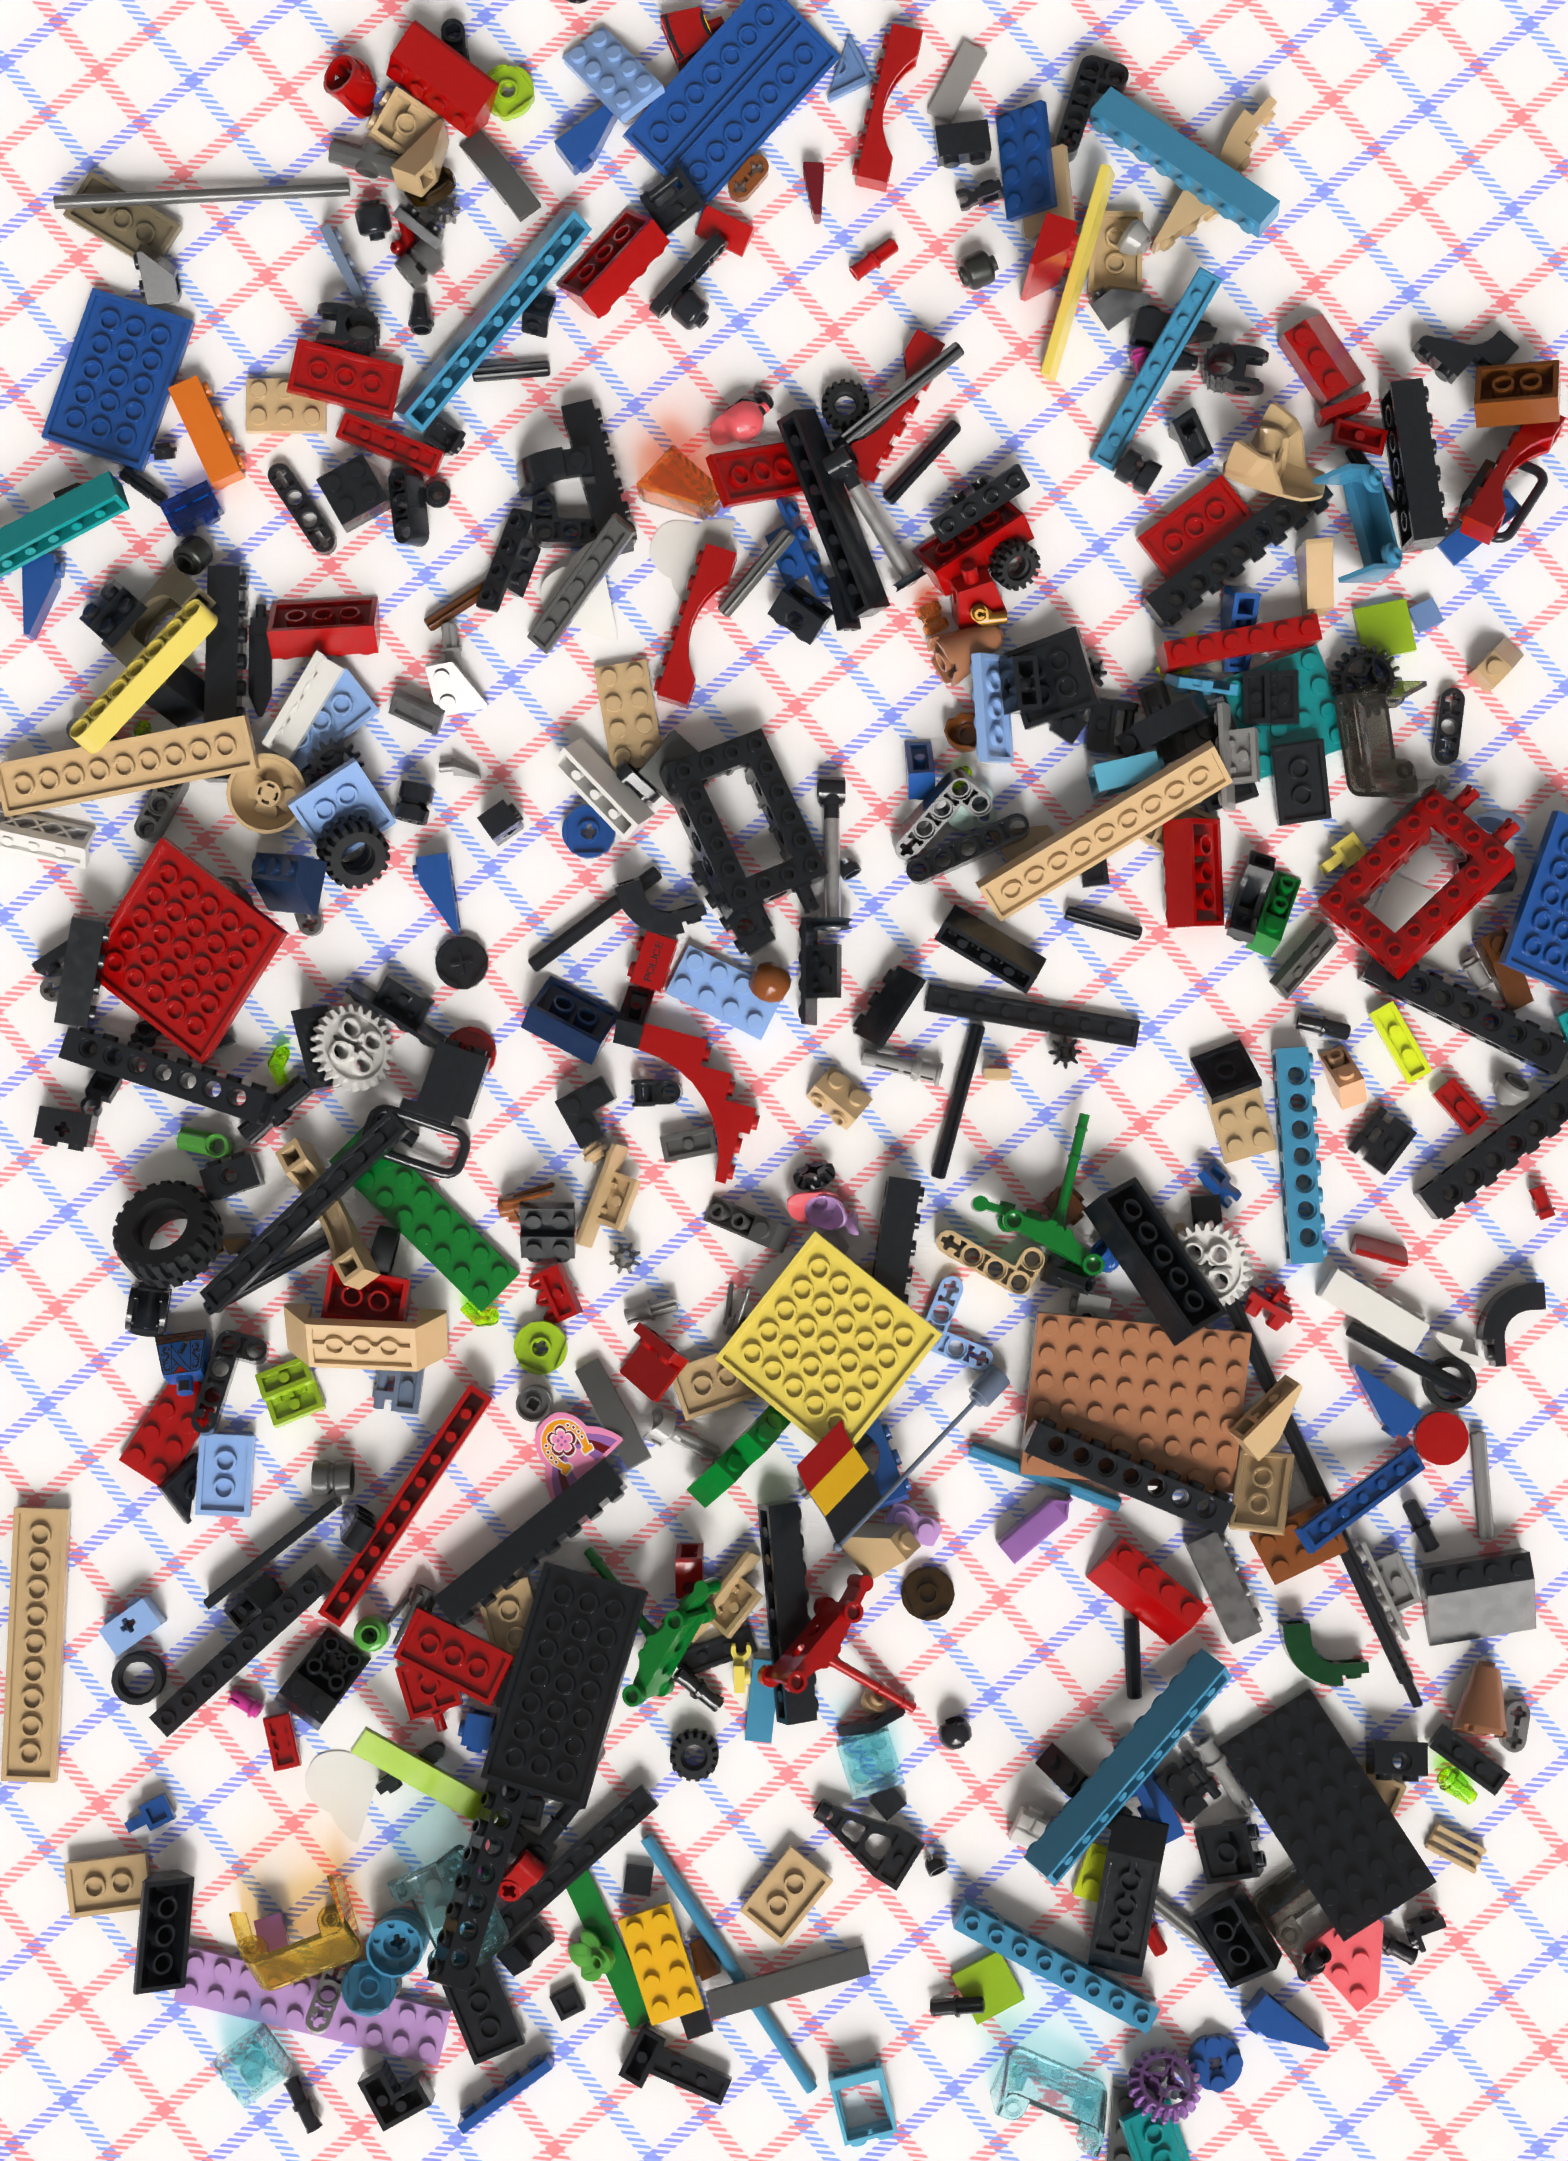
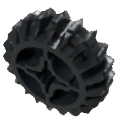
M1361 645L1359 651L1356 647L1350 648V655L1346 652L1340 655L1343 662L1337 660L1333 663L1339 671L1332 670L1329 673L1336 680L1330 681L1328 685L1330 687L1336 686L1337 689L1330 693L1331 697L1340 696L1336 705L1340 706L1346 703L1343 710L1345 713L1350 712L1354 708V717H1358L1362 711L1364 718H1368L1371 715V710L1375 716L1380 715V707L1388 710L1390 708L1388 701L1396 702L1397 698L1392 692L1401 691V687L1396 686L1395 682L1402 681V677L1394 675V672L1399 671L1400 667L1395 666L1392 668L1390 665L1394 662L1395 658L1392 656L1387 660L1384 659L1387 654L1386 650H1382L1377 655L1378 649L1375 645L1370 648L1369 653L1366 645ZM1366 659V664L1362 666L1360 673L1347 672L1355 661ZM1374 663L1382 670L1385 682L1376 676V666ZM1367 676V680L1370 679L1372 684L1363 687V683L1360 682L1359 678ZM1346 683H1349L1354 686V697H1356V699H1354L1348 692ZM1371 689L1383 690L1381 696L1376 701L1364 703L1365 697H1368Z

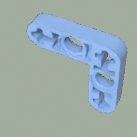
M946 1276L940 1281L925 1318L928 1322L931 1320L938 1325H944L941 1331L943 1335L931 1351L973 1369L986 1370L993 1363L992 1352L985 1346L947 1331L964 1287L959 1278ZM952 1280L956 1281L955 1286L959 1288L957 1293L952 1292L949 1300H954L953 1306L945 1301L938 1300L939 1295L945 1298L947 1289L944 1288V1284H950ZM938 1305H944L948 1308L949 1314L945 1320H937L933 1315V1311ZM954 1340L962 1342L964 1347L963 1352L957 1356L951 1355L948 1350L950 1342ZM968 1346H974L971 1352L976 1354L985 1351V1357L988 1358L987 1363L982 1362L980 1366L976 1365L977 1360L970 1356L968 1361H964L963 1358L968 1353Z

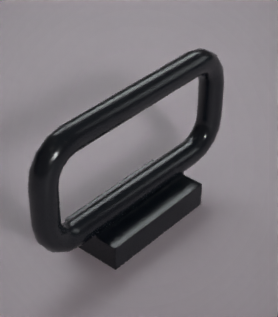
M1489 459L1484 461L1463 493L1458 513L1461 514L1466 505L1471 506L1473 503L1471 499L1478 486H1484V478L1490 468L1495 469L1496 462ZM1527 461L1517 468L1534 475L1537 478V483L1508 528L1504 532H1497L1492 542L1505 543L1516 535L1547 487L1548 475L1542 467Z
M403 1097L399 1107L382 1104L373 1108L368 1114L361 1137L377 1122L380 1116L385 1115L389 1110H394L404 1121L453 1136L460 1142L455 1163L450 1168H443L391 1150L381 1159L445 1179L456 1177L465 1167L471 1142L468 1134L463 1129L451 1125L454 1118L453 1114Z

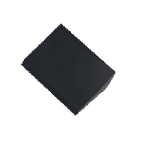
M181 663L145 703L179 728L204 715L205 681Z

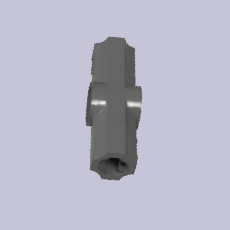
M334 138L329 147L328 161L332 164L355 169L357 173L368 178L376 179L380 176L394 180L391 166L401 156L385 152L384 149L372 143H362V145Z

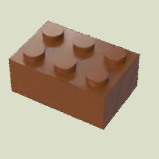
M1560 360L1476 367L1474 397L1476 428L1559 422L1561 396Z
M1323 1495L1287 1512L1284 1536L1249 1532V1538L1274 1585L1282 1583L1349 1550L1348 1542L1343 1532H1341L1316 1552L1308 1554L1294 1531L1328 1505Z

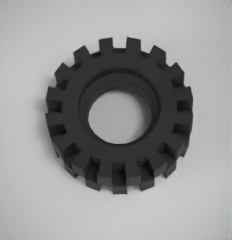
M841 379L840 383L837 384L835 381L832 383V387L828 386L822 397L821 408L823 418H826V423L833 425L832 429L837 431V428H840L841 432H843L867 413L870 401L867 397L866 389L863 390L860 383L856 385L854 380L851 379L850 382H845V379ZM844 396L852 398L856 404L855 410L849 415L840 414L835 408V403L839 398Z
M1009 538L1006 539L1007 544L1003 542L998 544L1001 547L999 550L994 548L992 552L996 555L995 557L990 556L989 561L992 564L988 565V568L991 571V576L1000 585L1010 591L1011 589L1019 591V586L1025 589L1027 588L1026 582L1030 584L1034 582L1031 578L1033 575L1038 576L1039 572L1036 569L1041 568V564L1038 562L1041 559L1037 554L1038 552L1024 540L1014 538L1013 541ZM1021 556L1022 560L1019 567L1015 571L1008 573L1007 570L1010 562L1014 558Z
M694 1728L692 1731H689L687 1729L683 1734L680 1733L672 1743L670 1750L672 1769L678 1773L680 1778L685 1777L686 1781L690 1782L692 1779L695 1782H699L702 1778L705 1780L709 1777L710 1773L715 1771V1767L718 1764L717 1742L715 1743L714 1737L712 1735L709 1736L705 1730L698 1731V1728ZM691 1745H698L705 1752L703 1762L698 1765H691L684 1758L685 1749Z

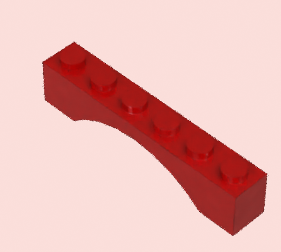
M892 23L890 33L885 32L882 49H885L886 52L884 58L879 57L876 74H879L880 77L878 84L873 83L870 99L874 100L872 109L867 108L864 124L868 125L866 134L861 133L858 150H862L860 159H855L852 169V175L856 176L855 186L885 193L887 191L893 156L887 146L883 131V113L888 98L895 86L917 65L923 30Z
M917 329L904 351L905 381L945 349V344ZM932 381L897 408L889 420L877 431L851 444L850 447L859 461V466H857L859 469L856 473L865 488H867L870 482H876L882 470L878 468L883 459L887 461L895 447L891 444L896 436L900 438L908 424L904 421L909 413L914 415L921 402L918 399L922 390L927 392Z
M1560 415L1559 422L1519 425V432L1514 431L1508 441V449H1502L1498 455L1495 469L1490 468L1483 481L1485 483L1484 486H1478L1471 499L1473 502L1471 506L1466 505L1459 517V520L1463 521L1460 533L1490 545L1501 528L1506 512L1503 500V485L1505 481L1523 463L1537 456L1549 453L1561 434L1566 417Z
M706 543L704 551L699 550L695 565L699 567L696 576H690L687 586L690 594L687 601H682L679 615L682 616L680 625H675L670 640L674 641L671 651L666 650L662 665L666 667L663 676L658 675L655 682L654 691H657L658 700L686 709L689 708L696 687V679L689 660V641L692 628L698 614L707 601L719 590L729 585L737 562L736 552Z
M1314 613L1165 641L1155 650L1162 675L1245 655L1310 647L1323 638L1318 615Z

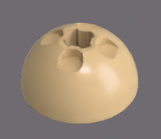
M260 753L257 754L260 768L230 775L226 788L227 802L235 819L245 828L262 834L277 833L289 828L297 821L286 801L306 789V784L301 772L292 762L276 754Z

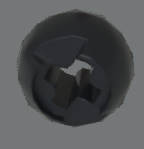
M962 1716L950 1717L938 1728L939 1740L949 1750L960 1749L972 1737L971 1726Z

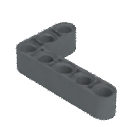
M79 718L70 720L66 727L68 737L74 742L76 741L70 737L69 733L71 727ZM113 736L110 741L119 740L120 738ZM190 782L181 783L174 789H171L170 786L153 789L134 824V831L139 838L149 843H156L163 837L189 790ZM167 800V808L163 812H158V802ZM149 823H153L154 832L151 835L145 836L144 827Z

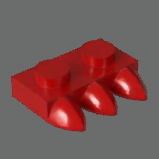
M562 1262L536 1273L530 1279L528 1284L530 1288L535 1290L543 1289L536 1299V1304L544 1307L551 1306L544 1314L543 1320L555 1324L584 1312Z

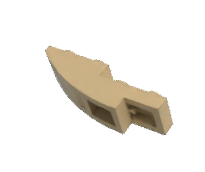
M1269 95L1254 115L1244 109L1225 140L1218 159L1240 174L1251 163L1249 159L1253 150L1251 146L1260 135L1257 131L1262 125L1267 127L1276 116V113L1273 111L1277 101Z

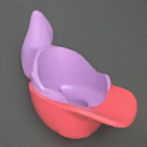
M826 1188L796 1193L787 1199V1210L795 1220L829 1231L845 1226L848 1233L859 1235L858 1214L854 1210L846 1208L841 1198L835 1192Z

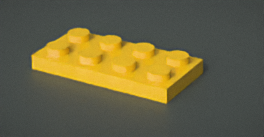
M667 1901L619 1917L620 1930L651 2025L653 2026L704 2009V2003L671 1902Z

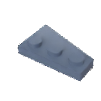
M330 224L320 227L355 304L358 305L365 302L366 300L363 295L368 292L362 279L356 280L352 270L356 266L350 254L344 255L340 244L344 243L337 227L332 229Z

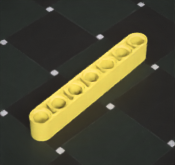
M199 599L189 601L73 724L69 733L70 737L91 754L101 750L217 625V616Z

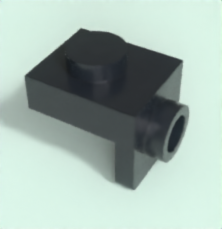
M539 293L522 313L521 331L523 333L547 338L549 322L556 307V297Z
M436 416L419 438L430 446L444 451V456H453L462 450L465 444L463 439L466 433L455 429Z
M1426 1909L1419 1912L1417 1917L1406 1920L1409 1930L1406 1931L1408 1941L1411 1947L1416 1946L1421 1953L1426 1952L1421 1936L1447 1927L1444 1917L1438 1910Z

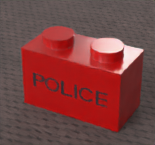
M646 931L645 937L640 935L635 950L639 952L637 961H631L627 976L631 977L630 983L662 994L678 941Z

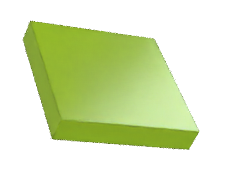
M1406 598L1352 610L1359 646L1366 645L1368 653L1374 645L1378 649L1377 655L1382 650L1387 651L1385 658L1417 651Z
M995 1951L951 1973L962 1997H984V2012L972 2014L977 2025L1025 2000L1004 1957Z

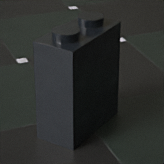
M447 1037L446 1041L437 1042L417 1102L469 1120L473 1117L492 1058L486 1056L488 1052L486 1050L472 1046L470 1051L461 1047L462 1042Z

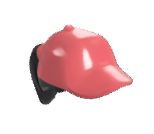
M756 386L754 397H742L734 405L728 407L710 426V438L713 444L721 446L735 441L745 444L753 440L762 430L764 415L774 406L772 397L761 390L760 386Z

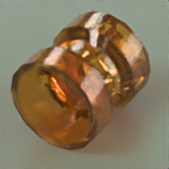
M939 600L927 603L915 611L918 620H921L923 623L922 629L925 636L934 635L950 626L947 618L942 616V607Z

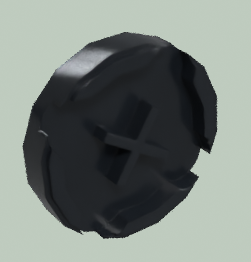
M469 937L449 939L439 948L435 957L437 974L447 986L454 989L468 990L476 987L485 979L489 969V958L486 950L476 940Z

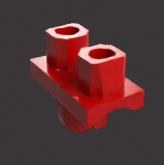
M1282 1283L1276 1289L1267 1284L1264 1288L1265 1292L1253 1285L1248 1289V1298L1243 1307L1247 1314L1256 1318L1262 1308L1270 1311L1271 1313L1266 1318L1265 1324L1275 1331H1278L1285 1322L1290 1324L1294 1318L1292 1315L1293 1310L1281 1303L1283 1302L1287 1305L1291 1300L1290 1297L1284 1294L1286 1286Z

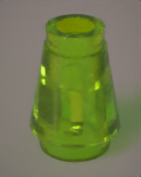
M1447 1766L1439 1772L1436 1782L1442 1791L1467 1805L1472 1804L1476 1800L1478 1793L1458 1768Z

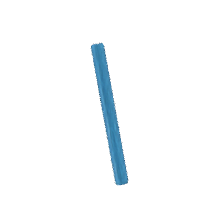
M972 1442L970 1445L968 1456L1113 1512H1117L1121 1506L1122 1498L1120 1496L1075 1479L1020 1474V1458L978 1442Z

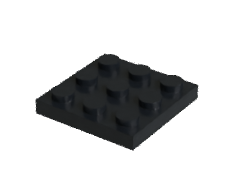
M1074 626L1003 653L1007 658L1037 655L1042 709L1020 714L1025 730L1034 729L1101 704L1079 627Z

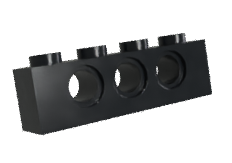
M699 860L691 865L694 870L690 873L691 877L698 887L703 885L708 892L704 896L712 910L718 908L722 917L719 918V921L726 932L732 930L737 939L733 943L741 955L746 952L748 957H751L776 941V937L770 929L767 931L763 930L762 933L758 934L754 925L753 930L748 934H743L739 931L738 925L741 921L749 920L753 923L749 912H744L726 920Z

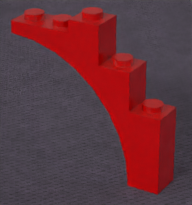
M645 1023L638 1049L656 1056L678 1069L693 1083L703 1097L713 1118L718 1141V1164L715 1181L726 1184L727 1179H733L736 1164H732L734 1153H740L743 1138L738 1137L739 1132L750 1135L751 1130H757L760 1115L756 1114L757 1108L726 1100L727 1095L732 1097L736 1081L731 1080V1073L702 1066L703 1061H709L712 1047L707 1046V1039Z

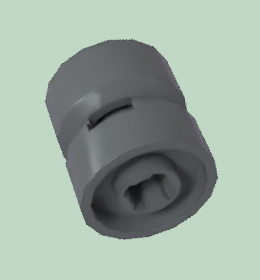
M422 239L411 248L410 255L405 253L394 263L399 273L416 291L428 281V275L434 276L445 266L435 250ZM417 263L420 265L419 269L415 267Z
M540 1384L526 1387L519 1393L516 1399L518 1415L529 1422H538L544 1419L551 1412L554 1405L551 1391Z
M314 1460L311 1472L313 1495H330L332 1490H334L336 1495H353L355 1486L354 1461L337 1460L332 1465L329 1460Z

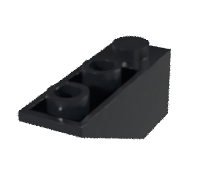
M1153 305L1141 306L1129 344L1152 350L1173 313L1162 312L1159 307ZM1200 320L1186 345L1213 340L1218 328L1213 327L1208 321Z

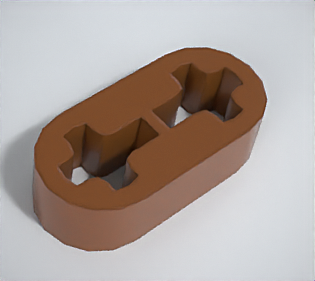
M761 155L751 156L728 182V193L733 201L739 203L747 201L766 180L769 174V164L765 157ZM752 165L756 167L762 165V173L756 171L751 177ZM747 181L744 186L745 192L739 191L735 193V185L741 186Z

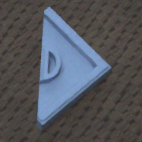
M852 36L847 38L842 57L840 58L830 92L827 96L829 103L873 82V78Z

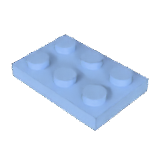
M213 1433L209 1436H199L195 1515L251 1517L256 1435Z

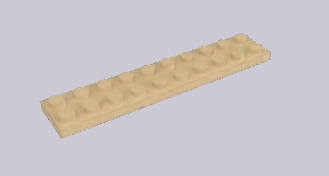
M248 714L109 741L101 750L93 754L86 751L83 747L1 762L0 800L4 817L258 769L260 766Z
M1209 740L975 883L1001 922L1231 784L1233 781L1215 746Z
M14 1507L1 1781L56 1783L58 1781L71 1508Z

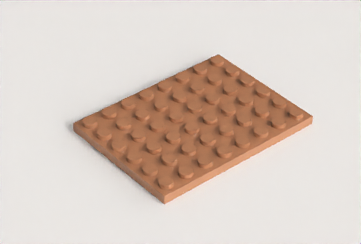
M1037 1311L1022 1441L1032 1418L1041 1420L1043 1416L1057 1422L1056 1427L1066 1431V1428L1070 1427L1081 1432V1437L1090 1441L1094 1437L1107 1443L1106 1448L1115 1451L1116 1448L1123 1449L1131 1453L1130 1458L1140 1462L1141 1458L1149 1460L1156 1464L1155 1469L1165 1472L1166 1468L1179 1473L1181 1475L1180 1479L1189 1482L1190 1479L1199 1481L1206 1485L1205 1490L1214 1492L1215 1489H1218L1225 1493H1233L1239 1444L1229 1433V1430L1243 1416L1252 1333L1206 1327L1174 1347L1159 1323ZM1051 1438L1048 1447L1052 1449L1057 1448L1061 1443V1438ZM1077 1448L1073 1453V1457L1075 1459L1082 1458L1086 1452L1085 1448ZM1021 1449L1020 1474L1089 1480L1029 1455ZM1102 1458L1098 1463V1468H1107L1110 1464V1458ZM1126 1469L1123 1473V1479H1131L1135 1474V1469ZM1154 1478L1150 1480L1148 1486H1158L1159 1479Z

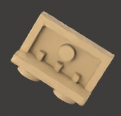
M833 1065L806 1095L816 1108L821 1109L832 1118L836 1125L841 1126L845 1130L850 1128L873 1100V1098Z

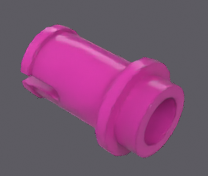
M1146 347L1131 351L1129 359L1133 361L1136 377L1150 354Z
M238 1687L233 1690L230 1695L231 1698L227 1701V1703L247 1713L248 1718L254 1717L256 1719L264 1707L260 1698L255 1699Z

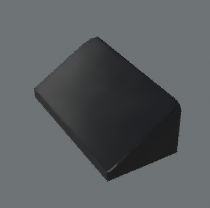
M1220 1194L1190 1197L1194 1227L1199 1221H1202L1205 1226L1207 1222L1212 1220L1214 1228L1222 1222Z
M646 2022L643 2024L618 2075L642 2089L667 2038L650 2023Z

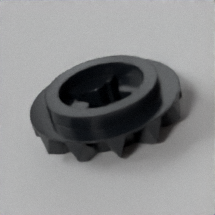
M814 1160L813 1163H805L804 1167L796 1169V1173L793 1175L794 1184L802 1190H817L828 1185L835 1178L836 1171L832 1163H827L826 1160L821 1162Z

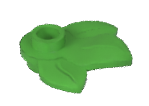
M582 1929L581 1942L573 1943L568 1947L570 1959L577 1966H581V1977L586 1981L594 1982L599 1980L602 1974L611 1971L615 1964L613 1951L607 1946H602L597 1935L590 1930Z

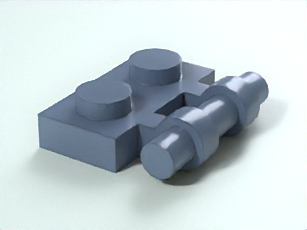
M425 1368L418 1372L375 1370V1373L378 1375L376 1389H373L372 1397L374 1398L373 1408L384 1409L385 1399L392 1400L391 1411L419 1414ZM388 1375L395 1376L393 1391L386 1390Z

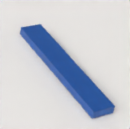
M1412 1445L1403 1448L1294 1530L1308 1554L1316 1552L1426 1469Z

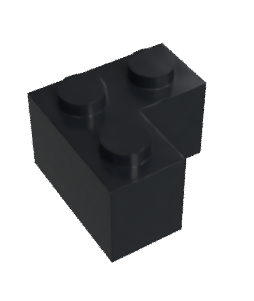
M600 1076L555 1101L580 1149H585L595 1141L606 1137L594 1113L615 1102L616 1098L605 1078Z
M386 2059L362 2072L357 2082L383 2132L431 2106L436 2095L423 2070L399 2083Z

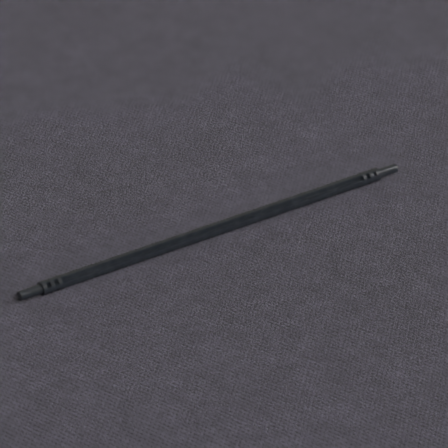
M1220 1274L1221 1281L1228 1284L1226 1276ZM1235 1298V1302L1230 1305L1226 1303L1224 1306L1235 1330L1252 1333L1249 1360L1266 1394L1277 1383V1380L1240 1300ZM1291 1413L1283 1431L1292 1453L1295 1455L1296 1462L1313 1498L1323 1495L1327 1504H1330L1332 1502L1330 1494ZM1345 1529L1342 1532L1348 1542L1349 1550L1340 1554V1557L1398 1683L1403 1685L1413 1708L1419 1707L1423 1702L1413 1683L1414 1676Z

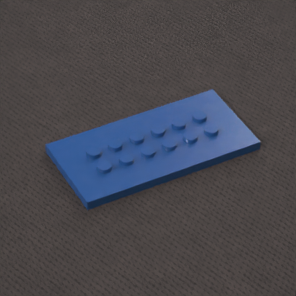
M744 0L664 89L665 92L650 104L622 137L664 179L673 172V168L678 163H682L709 204L746 160L758 150L839 60L841 55L787 0ZM679 180L672 187L678 192L684 186ZM704 206L700 211H698V213L700 214L706 206Z

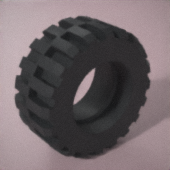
M171 1180L160 1181L159 1185L155 1183L147 1185V1189L142 1192L141 1190L133 1194L135 1197L123 1204L122 1207L124 1209L122 1213L118 1212L115 1219L117 1225L113 1226L112 1236L114 1237L113 1246L117 1256L138 1280H142L151 1287L157 1285L158 1288H169V1285L172 1284L175 1288L182 1286L183 1282L187 1280L192 1282L197 1279L196 1276L202 1272L204 1274L209 1269V1263L211 1261L215 1262L219 1255L216 1251L221 1249L223 1244L221 1237L224 1234V1226L221 1223L222 1219L203 1192H200L192 1184H186L185 1181L175 1180L173 1184ZM187 1219L186 1228L178 1240L165 1248L150 1249L151 1240L160 1227L172 1220Z

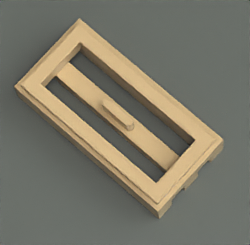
M1437 1822L1424 1846L1429 1851L1473 1874L1476 1873V1867L1482 1861V1855H1485L1487 1852L1486 1848ZM1439 1831L1476 1850L1475 1855L1437 1836ZM1434 1841L1472 1860L1471 1863L1468 1864L1434 1846Z

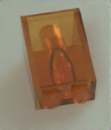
M674 445L670 446L636 484L639 499L643 502L703 521L708 516L713 517L722 507L713 480Z

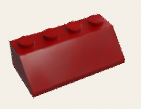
M416 20L411 23L392 52L386 72L389 78L466 137H472L488 124L499 83Z
M626 208L556 286L583 311L600 319L611 310V306L619 297L628 292L629 286L646 272L650 263L664 252L670 240L652 218Z
M1049 212L1046 213L1029 264L1020 300L1027 301L1058 286L1061 276L1067 277L1080 233L1075 232L1078 224L1077 221Z
M1008 501L945 544L940 543L935 535L912 550V553L934 586L947 597L951 594V581L962 576L961 566L963 564L974 562L978 570L989 569L988 565L992 564L989 558L990 556L995 557L996 554L992 551L994 548L997 550L1001 548L998 545L999 543L1007 544L1006 539L1009 538L1013 541L1014 538H1019L1028 543L1034 539V536L1024 513Z
M378 597L272 602L266 631L272 659L312 658L316 650L324 654V656L334 655L337 657L351 654L370 655L372 653H379L380 618Z
M1183 818L1167 821L1163 824L1162 830L1167 928L1225 926L1220 819ZM1196 857H1202L1201 861L1195 862Z
M1120 1535L1117 1536L1085 1576L1170 1646L1191 1630L1208 1609L1201 1600Z

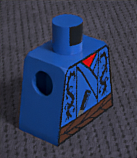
M206 1329L155 1337L163 1377L168 1384H177V1395H192L194 1393L193 1382L204 1380L211 1358L212 1337Z

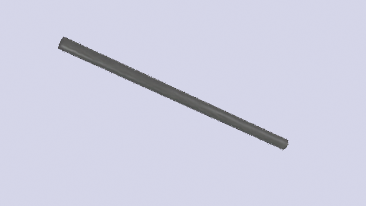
M349 182L55 195L53 196V203L56 210L350 196Z

